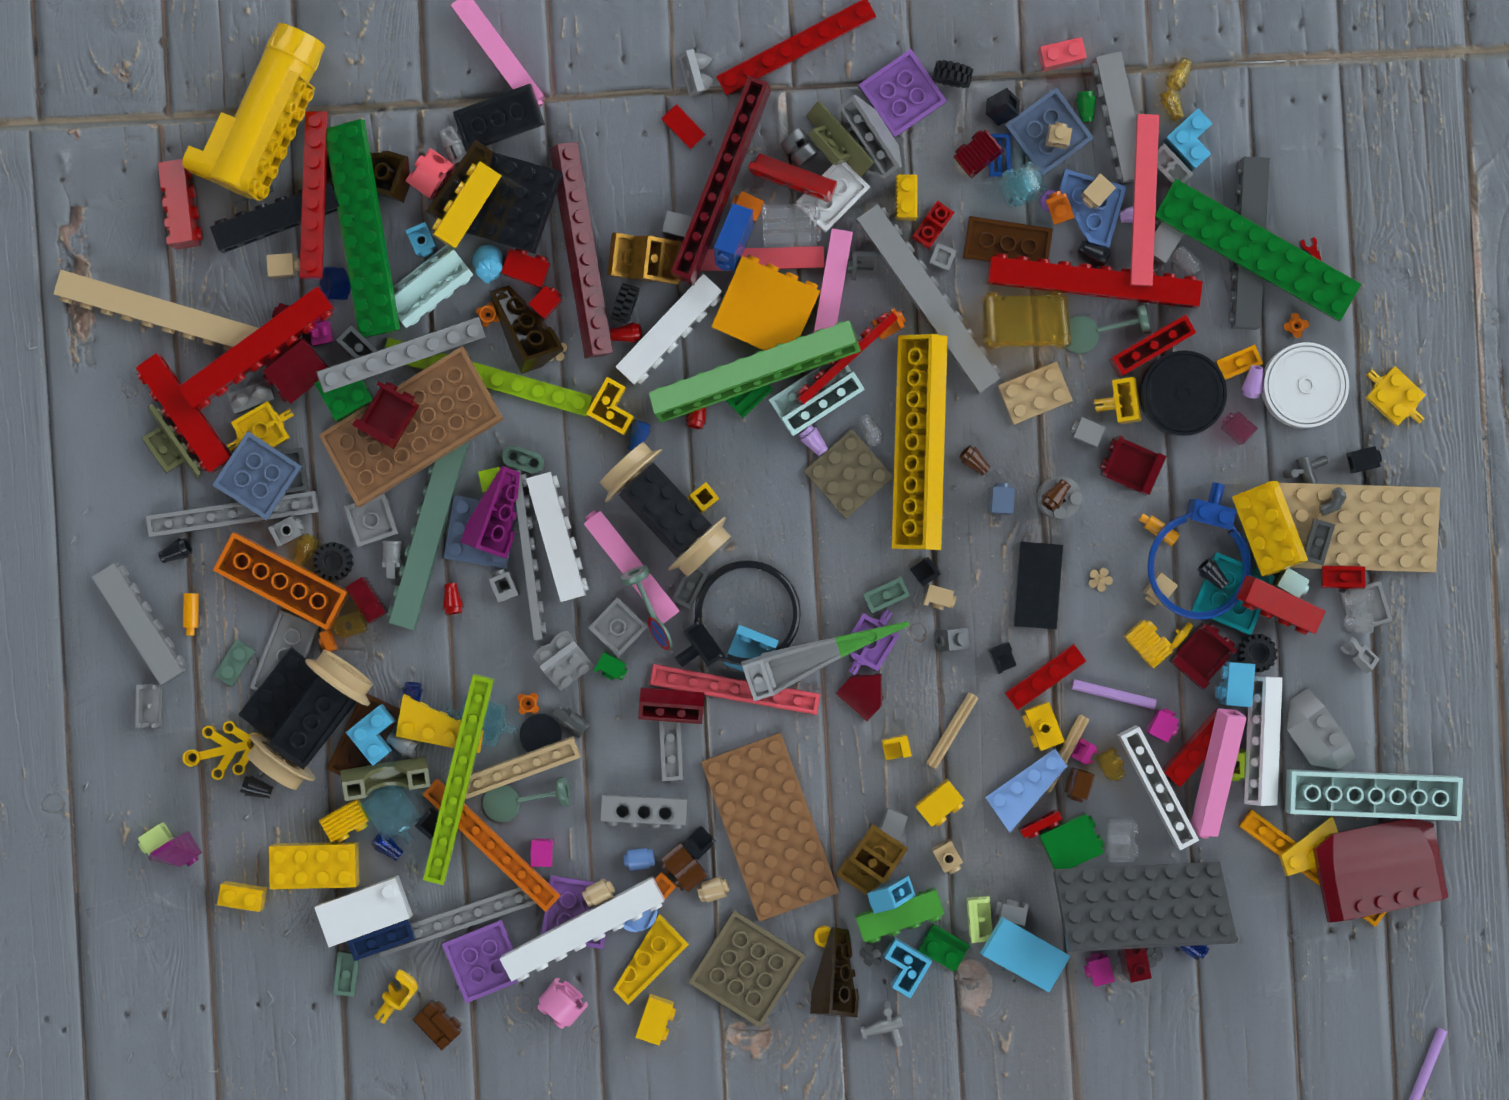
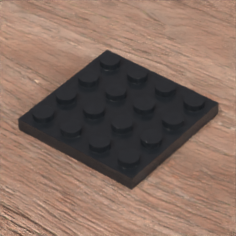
M493 152L489 167L502 176L466 231V234L535 254L563 173L559 170Z
M291 647L238 715L269 738L315 675V672L305 663L307 658ZM354 700V701L352 702V704L350 705V707H349V708L347 709V711L344 713V715L342 716V718H341V719L339 720V722L336 724V726H335L334 729L331 731V733L328 735V737H327L326 740L323 742V744L320 746V748L318 749V751H319V750L321 749V747L325 744V742L329 739V737H330V736L332 735V733L336 730V728L340 725V723L344 720V718H345V717L347 716V714L351 711V709L355 706V704L357 703V701Z

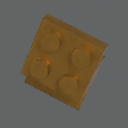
M617 232L612 233L607 275L642 282L657 281L679 285V280L674 279L671 270L682 242L649 235L632 236Z
M872 824L862 840L858 839L835 874L868 896L867 893L879 887L881 883H886L909 848Z

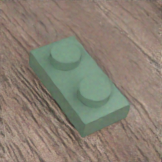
M899 577L864 593L863 596L872 614L909 597L910 594L902 577Z
M236 639L214 676L233 687L256 650Z
M338 952L333 995L355 997L360 960L354 961L351 952Z

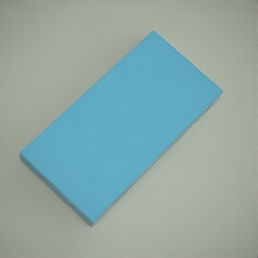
M1002 916L980 952L984 957L1047 992H1050L1071 957L1066 952Z

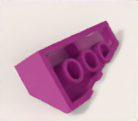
M501 466L469 518L460 543L507 559L514 540L515 532L512 531L513 519H516L514 504L518 498L520 472Z
M188 831L151 852L148 858L150 861L178 867L186 864L189 867L199 860L197 856L202 851Z

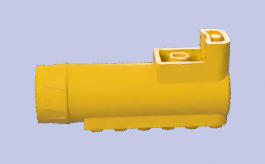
M277 23L265 45L261 60L235 116L232 117L221 112L204 150L202 151L188 145L182 160L183 167L196 176L216 183L246 198L258 201L265 199L269 194L273 179L278 175L281 161L287 155V148L291 140L295 138L298 124L305 116V109L314 96L315 87L309 82L317 70L325 45L300 29L284 23Z

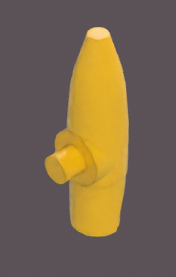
M1187 622L1183 629L1179 630L1177 628L1175 630L1177 635L1172 642L1171 650L1178 647L1187 637L1189 631L1193 628L1190 622Z

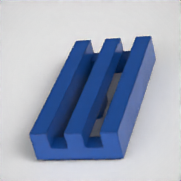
M1010 133L991 134L994 138H997V142L1001 147L1002 138H1005L1006 172H1002L1001 154L997 157V172H994V160L989 164V177H1010Z

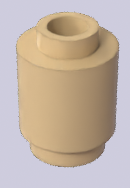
M721 876L701 882V885L697 886L701 902L707 901V903L727 897V892L730 891L727 880H723Z
M602 879L586 887L582 895L589 907H597L614 898L613 893L616 891L610 880L606 882L605 879Z

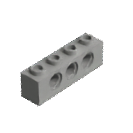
M602 794L601 821H604L605 825L618 826V822L627 823L626 826L639 827V823H646L651 828H660L661 824H667L669 828L682 829V825H686L688 798ZM620 805L627 806L629 809L628 815L620 816L617 813V807ZM646 806L650 809V815L642 817L639 815L638 809ZM668 807L672 812L669 818L661 817L659 813L661 808Z

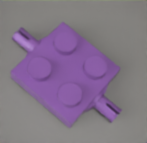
M885 609L879 620L863 613L850 634L888 626L886 624L893 613ZM892 633L850 653L854 662L848 671L856 675L861 665L869 666L878 671L900 635Z

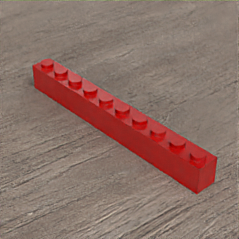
M995 254V257L991 256L989 259L986 282L989 285L1195 309L1200 307L1203 281L1197 280L1195 276H1184V279L1176 278V274L1163 273V276H1156L1155 272H1153L1152 286L1130 285L1131 269L1122 268L1121 271H1113V267L1100 266V269L1092 268L1091 264L1080 263L1079 266H1071V262L1058 261V264L1050 263L1049 259L1038 258L1036 262L1028 261L1029 257L1016 256V259L1007 258L1008 255Z

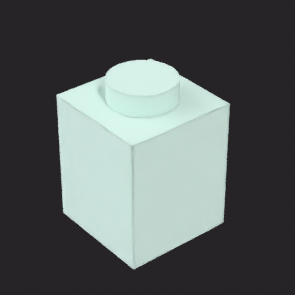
M1288 568L1280 572L1273 586L1300 598V596L1304 597L1307 593L1310 580Z

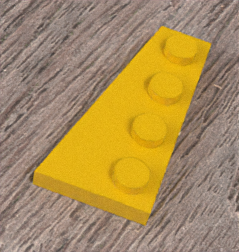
M404 694L396 737L455 748L461 720L454 719L448 716L447 713L439 712L429 707V705L418 702ZM483 730L481 733L477 753H480L484 735Z
M661 914L656 918L613 989L627 1005L689 945Z

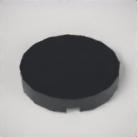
M536 714L529 717L520 729V742L527 752L562 740V731L559 723L547 714Z

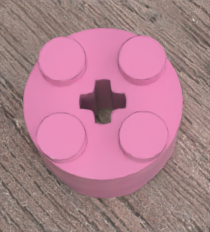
M555 978L538 998L540 1004L537 1007L543 1014L550 1015L559 1028L564 1029L565 1026L570 1027L588 1007L587 1001L585 1003L582 1002L583 995L567 981H564L562 984L558 982L560 978Z

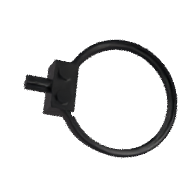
M751 560L727 564L711 574L698 593L695 603L694 624L683 631L691 646L675 656L680 666H685L697 656H700L707 667H710L717 661H725L742 666V661L752 659L740 658L730 654L726 658L703 623L699 622L698 619L702 618L703 602L711 585L725 573L739 568L761 569L777 578L786 588L793 606V621L787 637L775 650L788 648L799 629L801 609L798 595L787 577L768 564Z

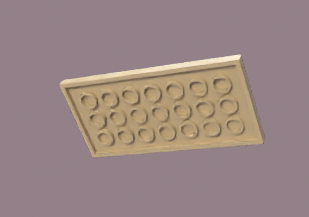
M1279 482L1303 547H1305L1313 518L1336 524L1324 565L1306 561L1291 568L1322 569V566H1365V570L1436 572L1440 487ZM1337 487L1342 488L1343 492H1346V500L1341 509L1322 516L1319 506L1331 502L1333 489Z

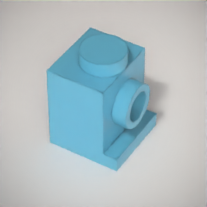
M425 222L405 230L418 257L421 255L423 258L430 256L438 248ZM425 237V243L419 244L418 239Z

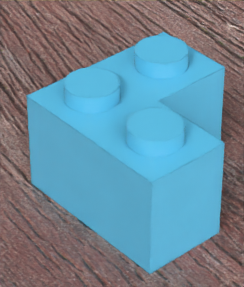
M1199 108L1163 140L1168 148L1191 172L1211 155L1197 138L1213 123Z
M1225 661V666H1222L1221 678L1224 679V682H1219V686L1216 687L1215 698L1218 699V703L1230 706L1252 707L1255 664Z
M383 704L379 705L346 732L372 766L393 751L380 735L382 731L396 721Z
M894 936L883 953L885 959L900 967L890 984L893 989L911 999L930 967L932 960Z

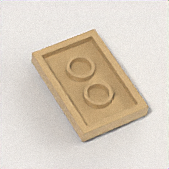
M1057 362L997 386L1013 425L1073 401Z

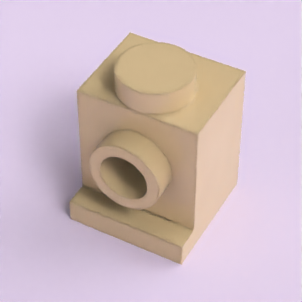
M1064 123L1049 124L1045 146L1067 149L1070 145L1072 128H1068L1067 124Z
M928 584L923 605L928 606L929 602H931V607L944 610V607H949L953 609L956 596H953L954 591Z
M950 839L931 849L944 873L949 871L952 874L961 869L960 864L963 861ZM947 855H951L953 857V860L951 862L945 861V857Z

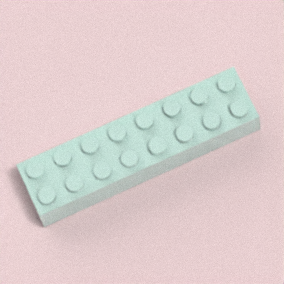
M1286 769L1285 812L1302 815L1461 821L1463 778L1446 775Z

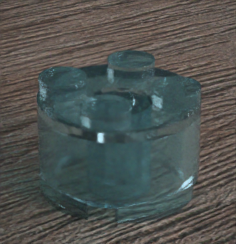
M1033 161L1024 164L1017 171H1014V169L1002 173L1003 178L999 181V186L1008 207H1011L1013 203L1015 207L1022 206L1036 200V194L1041 192L1044 195L1048 191L1039 167Z

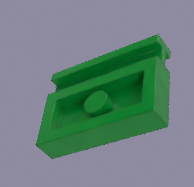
M766 385L725 401L743 419L774 389L770 385Z
M933 923L918 951L955 972L970 944Z

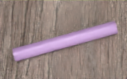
M1076 679L1073 680L1071 687L1072 690L1153 710L1157 703V699Z
M1437 1027L1409 1100H1421L1448 1031Z

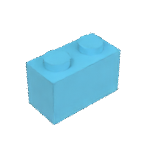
M909 876L889 880L867 893L874 914L895 909L916 896Z

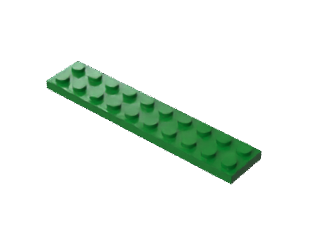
M358 119L327 128V151L334 192L339 204L337 210L357 328L364 338L399 331L400 324L365 120Z
M1178 179L1173 181L1155 213L1156 219L1338 322L1342 320L1361 286V283Z

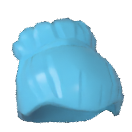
M489 244L482 245L476 249L472 258L476 275L489 284L490 281L497 279L502 274L504 257L500 249Z

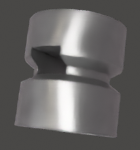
M802 127L792 132L780 143L783 150L787 154L792 155L791 160L799 168L820 152L813 142H808L809 136Z

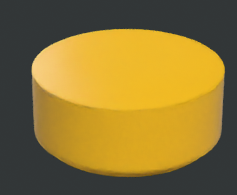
M822 925L815 930L814 941L818 946L825 948L831 927Z

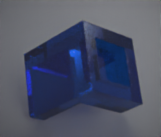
M324 267L323 279H320L319 282L324 294L331 300H347L351 286L346 270L340 267Z

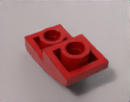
M937 200L911 238L929 250L955 212Z

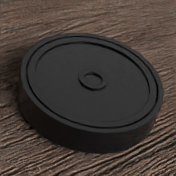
M1187 350L1171 352L1157 359L1146 370L1140 384V404L1146 418L1158 430L1173 436H1191L1210 428L1221 416L1227 401L1226 381L1219 367L1205 355Z

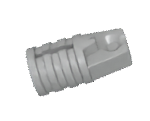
M449 126L442 129L440 134L448 160L456 167L466 154V151L454 127Z
M384 540L382 541V567H386L387 579H395L397 577V568H401L400 552L402 541Z

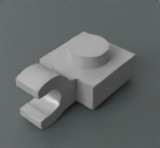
M1351 637L1348 641V644L1351 646L1344 642L1340 647L1341 650L1346 654L1353 655L1352 660L1366 674L1371 672L1379 658L1365 644L1360 646L1354 637Z

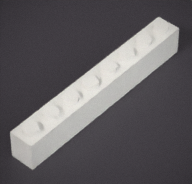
M651 876L597 907L594 906L501 955L500 961L511 982L516 979L520 982L530 976L529 972L535 969L539 972L548 967V962L554 959L556 962L568 956L567 952L573 949L575 952L587 946L586 942L592 939L594 942L606 936L605 932L611 929L613 932L625 926L624 922L630 919L632 922L644 916L643 912L649 909L651 912L662 907L661 903L664 902L665 898L654 877Z

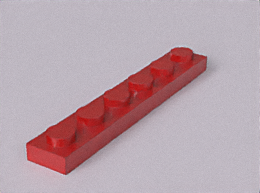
M884 312L875 320L877 324L873 328L867 327L860 334L862 338L858 340L861 352L898 319L893 312L888 314ZM861 352L828 363L830 365L825 371L821 369L813 376L814 381L809 386L806 383L797 391L799 395L795 399L798 403L803 405Z

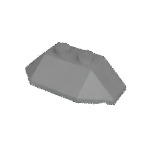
M853 95L838 107L839 123L874 161L866 173L885 179L902 167L899 145L876 109L856 95Z
M1309 688L1304 689L1289 700L1286 730L1310 765L1339 770L1356 758L1349 740L1326 707Z

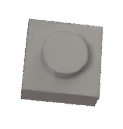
M937 243L929 264L949 271L957 251Z

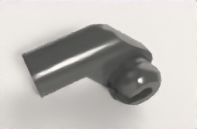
M1337 487L1333 489L1331 502L1319 506L1322 516L1341 509L1346 500V492H1343L1342 488Z

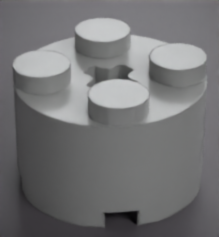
M1057 476L1044 481L1037 492L1039 510L1045 516L1052 519H1065L1074 515L1080 508L1083 499L1078 484L1064 476ZM1060 479H1063L1070 484L1071 488L1068 490L1060 508L1052 512L1041 503L1042 495L1056 485Z

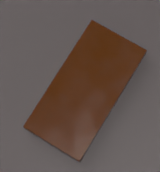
M969 216L963 259L989 262L990 257H995V254L1008 255L1007 258L1016 259V256L1029 257L1028 261L1036 262L1038 258L1049 259L1053 228Z
M367 693L366 696L370 705L366 706L359 702L357 703L328 764L327 770L340 775V770L372 765L346 732L381 704L386 707L396 721L400 714V708ZM396 721L380 733L385 741L392 732Z

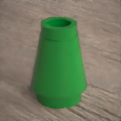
M1094 91L1077 92L1076 102L1082 122L1094 121L1097 98Z

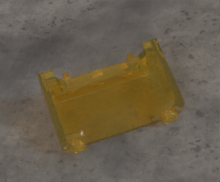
M1062 291L1050 292V295L999 296L998 292L987 293V297L981 299L982 346L984 349L999 348V346L1000 348L1053 347L1054 345L1056 348H1068L1071 346L1068 298L1066 295H1063Z

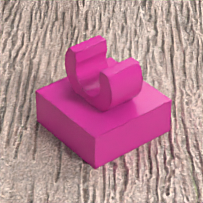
M330 321L316 323V328L310 332L312 346L334 342Z
M1080 738L1071 757L1086 765L1088 763L1092 764L1093 761L1090 758L1093 753L1098 754L1097 746Z

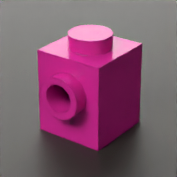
M1166 708L1163 711L1157 709L1145 732L1168 743L1171 736H1175L1179 729V719L1174 717L1176 713Z
M1092 953L1090 958L1085 959L1087 964L1083 966L1085 975L1091 979L1094 987L1115 982L1110 959L1106 953Z

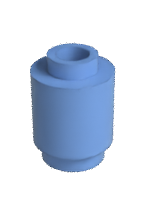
M653 849L627 850L626 855H623L625 868L629 867L630 871L650 869V866H655Z

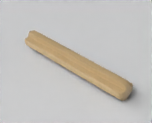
M968 693L927 760V764L932 768L936 769L976 704L978 697L974 694Z
M1078 715L1059 751V755L1066 764L1089 722V719L1083 715ZM1058 777L1057 780L1047 789V792H1052V790H1053V788H1054L1056 782L1058 781L1059 777Z

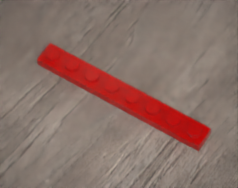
M861 0L719 74L716 78L725 95L728 96L742 89L746 84L748 76L761 79L875 19L876 15L869 1Z
M327 111L305 112L299 274L301 279H323Z

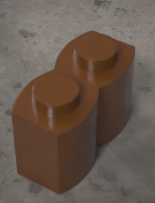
M1071 767L1064 790L1068 794L1067 797L1081 803L1083 799L1088 800L1095 775L1088 771Z
M682 842L661 858L663 861L661 864L662 868L667 874L672 873L676 877L674 882L681 891L685 889L689 892L708 876L699 862L683 846Z

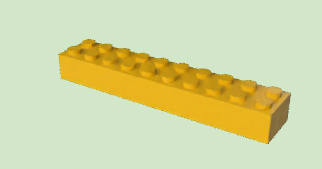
M937 334L898 335L892 549L941 550L948 336Z

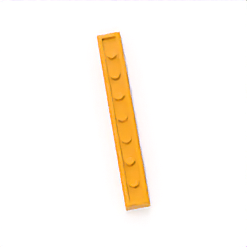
M1252 809L1248 811L1238 825L1278 856L1296 843ZM1316 867L1301 872L1320 886ZM1386 912L1362 918L1376 927Z

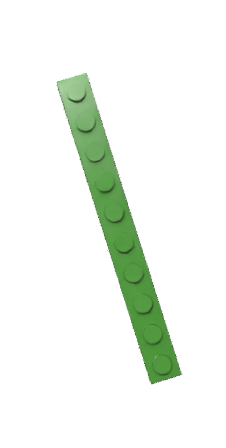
M850 320L839 322L835 326L819 329L813 334L797 337L791 342L778 344L766 351H758L752 356L739 358L727 365H719L713 370L697 373L691 378L678 380L666 387H658L655 391L649 392L653 411L660 423L861 352Z

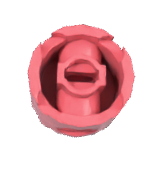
M430 148L425 156L421 155L414 165L417 168L409 174L406 182L432 200L454 171L455 165Z

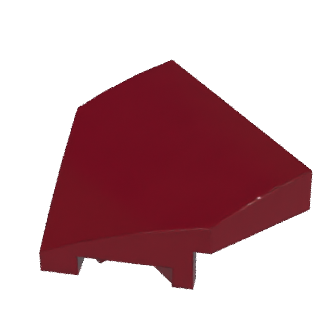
M856 674L851 676L835 694L864 720L868 721L881 708L882 701L884 700L882 695V674Z

